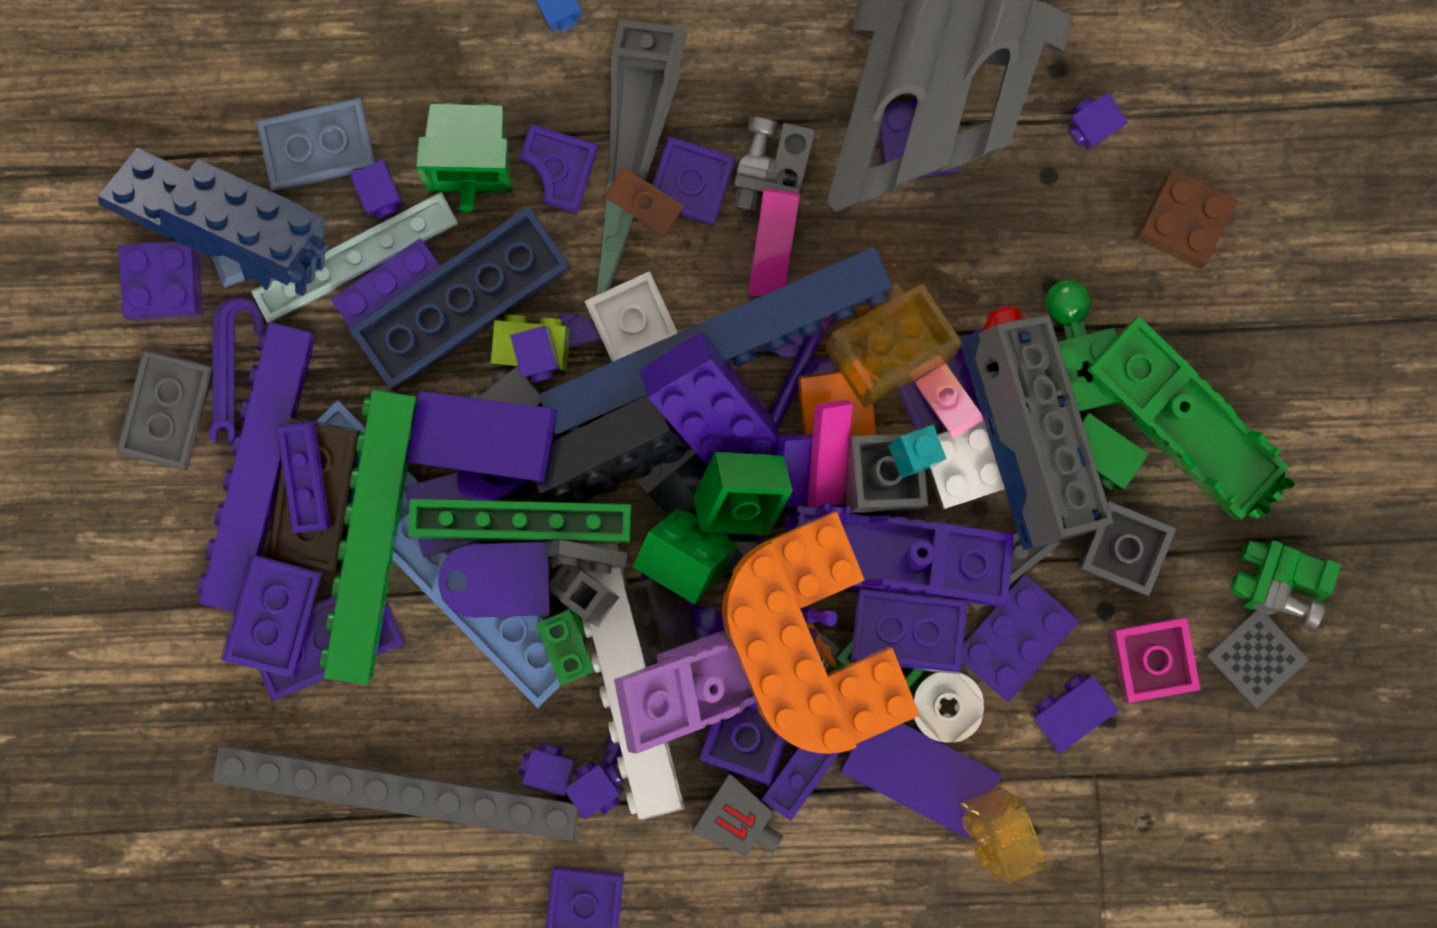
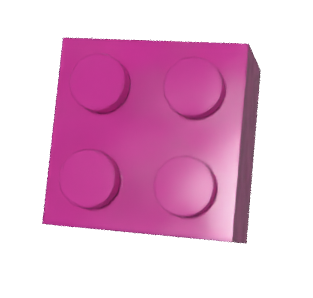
M1178 617L1109 630L1122 701L1130 703L1200 690L1187 618Z

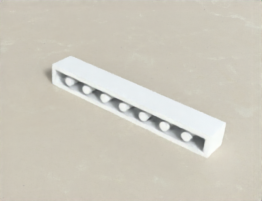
M580 543L619 551L617 544ZM578 562V566L620 597L599 627L594 626L583 618L582 623L587 638L593 637L596 651L591 652V659L595 672H602L605 686L599 688L605 708L611 707L614 721L608 722L613 743H620L623 756L618 757L617 761L622 778L629 779L632 792L626 793L630 812L631 814L637 813L640 820H645L685 809L668 742L637 754L627 750L614 679L648 667V662L624 568H612L611 574L598 573L589 570L590 564Z

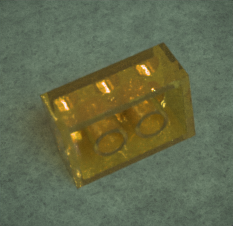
M921 284L832 332L826 346V351L865 408L954 359L962 341L925 286Z

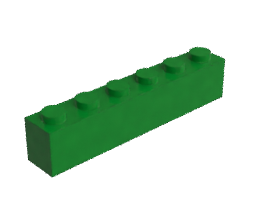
M410 499L408 536L413 539L506 542L565 540L587 544L632 545L633 508L631 504Z

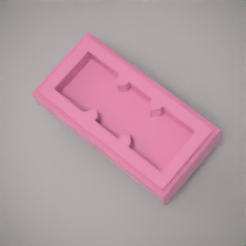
M946 363L915 381L918 390L952 439L983 421L982 414Z

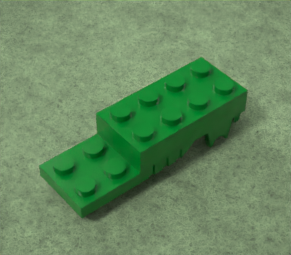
M1140 316L1135 317L1087 369L1092 376L1135 416L1131 422L1232 520H1242L1246 515L1255 519L1260 516H1267L1272 511L1270 509L1271 503L1279 502L1283 497V490L1292 489L1296 484L1293 480L1287 478L1285 471L1289 466L1278 456L1281 450L1273 446L1266 439L1264 433L1251 430L1238 418L1231 405L1224 402L1225 399L1218 392H1214L1211 389L1212 386L1204 379L1202 380L1198 376L1199 374Z

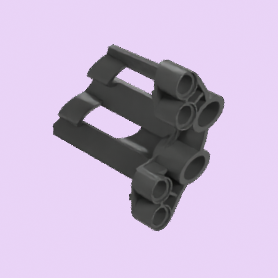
M860 0L851 34L855 32L864 37L871 38L872 42L827 204L835 212H840L850 206L863 204L887 195L900 188L904 183L937 170L947 171L983 157L989 152L1009 146L1041 50L1062 51V54H1064L1073 17L1048 3L1036 0ZM983 62L1005 66L991 121L973 130L957 133L972 77ZM904 93L915 95L918 103L904 154L890 162L869 168L887 104L895 97Z

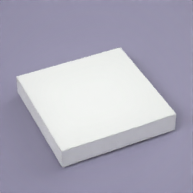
M650 271L584 301L612 362L678 333Z

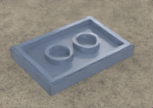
M361 98L256 121L272 192L350 175V173L376 162Z

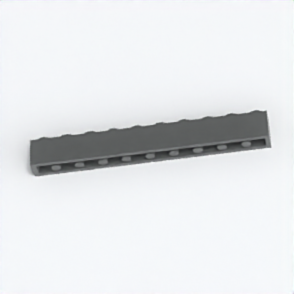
M230 744L218 747L212 782L572 841L575 837L579 812L570 799Z

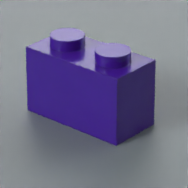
M1081 673L1077 674L1063 685L1066 691L1056 698L1050 694L1034 706L1037 712L1031 715V718L1058 753H1062L1119 711L1093 675L1088 674L1083 677Z

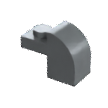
M561 566L549 583L551 593L557 596L563 604L596 627L601 625L620 598L611 589L579 566Z

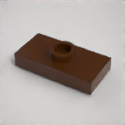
M622 167L604 195L606 199L663 236L667 234L684 207L625 167Z

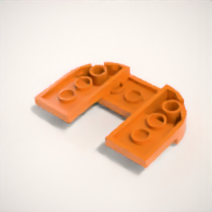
M837 512L829 513L767 540L750 550L739 561L732 571L734 573L723 595L722 618L727 638L732 642L754 695L759 714L778 736L792 745L810 752L840 753L857 747L856 744L920 716L893 648L887 647L827 674L804 620L801 608L864 581Z

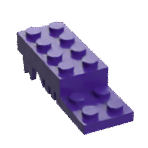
M824 503L817 508L798 506L795 511L786 516L785 529L790 531L829 513H838L864 577V581L842 591L858 593V589L862 588L968 600L971 603L1005 607L1008 604L1014 534L937 522L925 523L923 520L914 519L912 521L903 517L891 518L890 515L864 516L851 514L850 506L834 507L829 505V503Z

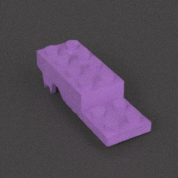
M808 628L815 644L816 637L818 636L817 629ZM725 630L657 654V664L614 679L627 750L636 754L702 729L707 724L712 725L720 722V719L735 716L734 714L741 713L746 706L756 703L732 642L727 638ZM815 644L818 654L820 655V647H818Z

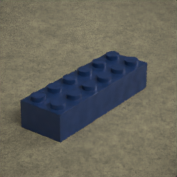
M527 206L349 329V331L390 390L396 392L492 326L494 320L499 321L505 317V314H509L572 269L529 206Z

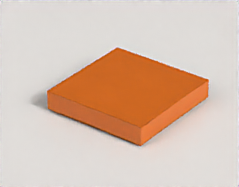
M860 367L797 377L803 434H813L815 405L846 399L853 404L850 437L876 435L870 368Z

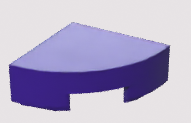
M573 313L559 314V318L562 319L561 326L571 328L569 349L602 341L597 328L588 319Z

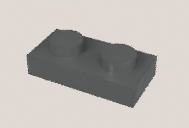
M565 540L546 541L544 553L545 556L557 558L556 564L578 567V562L590 564V571L611 574L612 568L625 567L627 560L626 552Z

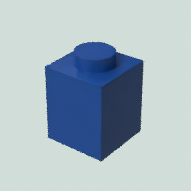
M535 0L551 33L557 29L560 33L568 31L579 23L577 19L583 17L581 8L576 0Z

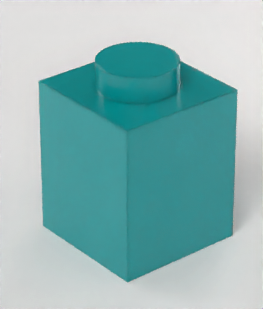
M934 425L903 435L888 445L901 479L932 468L947 459Z

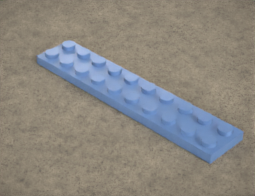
M338 400L317 420L318 422L361 430L363 433H365L366 429ZM357 454L355 468L358 469L360 465L361 454ZM409 471L407 472L405 487L419 483ZM355 490L351 492L350 504H353ZM404 490L393 561L518 689L539 708L560 687V684L536 627V622L516 617H466L449 608L443 598L431 596L441 554H451L452 550L423 557L418 539L408 536L409 504ZM549 615L541 616L540 620L548 617Z

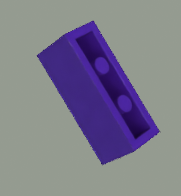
M419 238L336 295L331 301L349 327L352 328L438 269L441 265L425 242Z

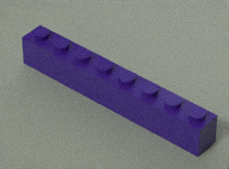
M269 323L267 330L263 329L260 333L257 348L259 351H262L259 365L254 364L251 369L249 385L253 386L250 400H244L240 414V420L244 421L242 434H236L232 446V455L236 456L233 470H227L223 482V490H227L224 505L219 504L215 514L214 524L219 527L216 539H211L207 547L206 560L210 561L207 575L202 574L198 583L197 595L201 596L200 604L234 612L250 554L261 557L263 555L276 502L282 464L276 426L288 424L289 417L297 416L316 335L311 332Z

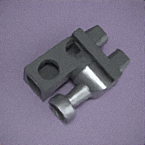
M750 117L748 131L753 133L747 155L739 163L734 189L737 190L736 209L755 212L758 195L763 196L764 188L799 193L815 130L784 123L776 158L765 156L767 138L775 136L778 123L764 118Z

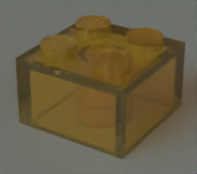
M998 786L961 804L965 816L961 817L963 826L970 837L974 836L978 848L974 850L980 866L983 869L987 868L990 870L995 878L999 877L1011 885L1049 867L1021 799Z

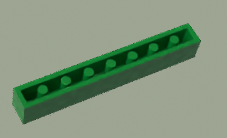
M372 390L371 397L366 396L364 400L362 417L367 418L365 433H359L356 453L361 454L359 469H353L350 489L355 490L353 504L347 505L344 525L349 526L347 540L342 539L340 543L338 561L343 562L341 576L336 575L332 589V597H337L335 612H329L326 632L331 633L329 648H323L320 668L325 669L324 678L363 685L373 682L409 463L406 461L418 397Z

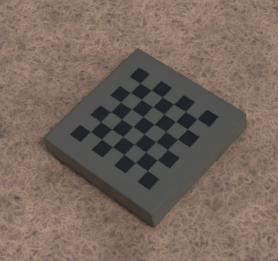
M1256 609L1205 655L1254 709L1261 706L1309 661L1267 614H1263Z

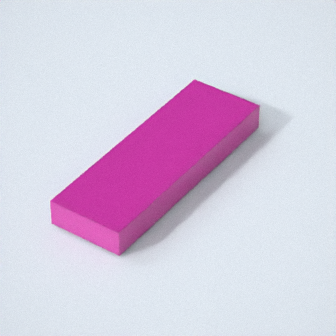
M764 188L748 295L763 296L786 286L800 193Z
M846 399L815 405L807 505L811 508H817L824 503H829L831 506L844 504L853 406Z

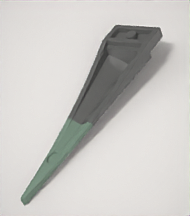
M619 19L611 52V123L607 191L622 167L627 168L646 181L682 71L680 62L688 33L682 27ZM606 199L603 243L596 295L609 290L634 217L608 199Z

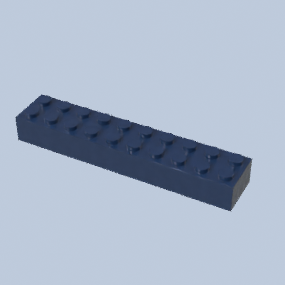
M874 246L539 394V397L545 408L557 410L553 430L556 435L565 436L646 396L647 393L639 370L699 332L704 334L728 364L733 363L734 366L740 367L756 360L755 353L767 348L770 353L790 345L788 338L800 333L803 338L809 337L822 331L823 327L821 324L834 318L836 323H840L856 316L855 309L867 303L870 309L890 301L888 294L894 292V289Z

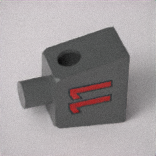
M728 772L692 829V833L744 856L748 854L754 843L772 854L783 838L782 834L766 825L773 814V810L731 772Z

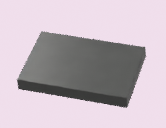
M143 349L116 453L188 471L213 377V367Z

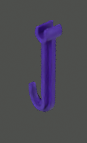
M228 298L218 306L213 317L212 426L209 430V436L216 445H219V433L221 430H228V442L232 445L236 434H238L235 428V317L239 311L247 310L252 314L256 334L260 335L264 329L261 310L248 298Z

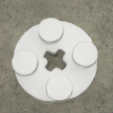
M935 672L923 679L917 686L913 700L920 716L915 717L914 720L926 736L945 743L960 742L970 737L979 728L983 718L984 700L980 688L971 678L961 673ZM945 697L947 700L956 699L957 703L954 708L957 712L955 715L951 716L945 713L942 716L938 710L942 707L939 701Z

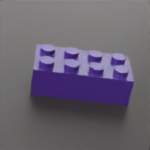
M699 332L639 370L650 401L707 466H709L715 452L770 455L777 451L780 435L773 417L702 332Z

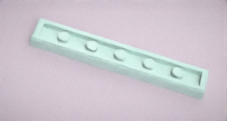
M440 192L327 251L325 254V267L322 271L318 270L315 272V279L312 283L307 284V292L304 296L295 293V283L290 281L288 285H285L274 279L267 291L264 290L263 286H260L251 292L267 323H272L374 270L417 239L421 238L424 242H427L459 224L443 193Z

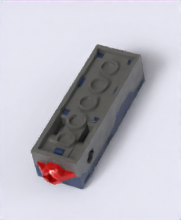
M1007 306L990 312L983 331L961 340L960 344L1023 550L1073 538L1114 524L1050 316L1045 315L1028 319L1015 306Z

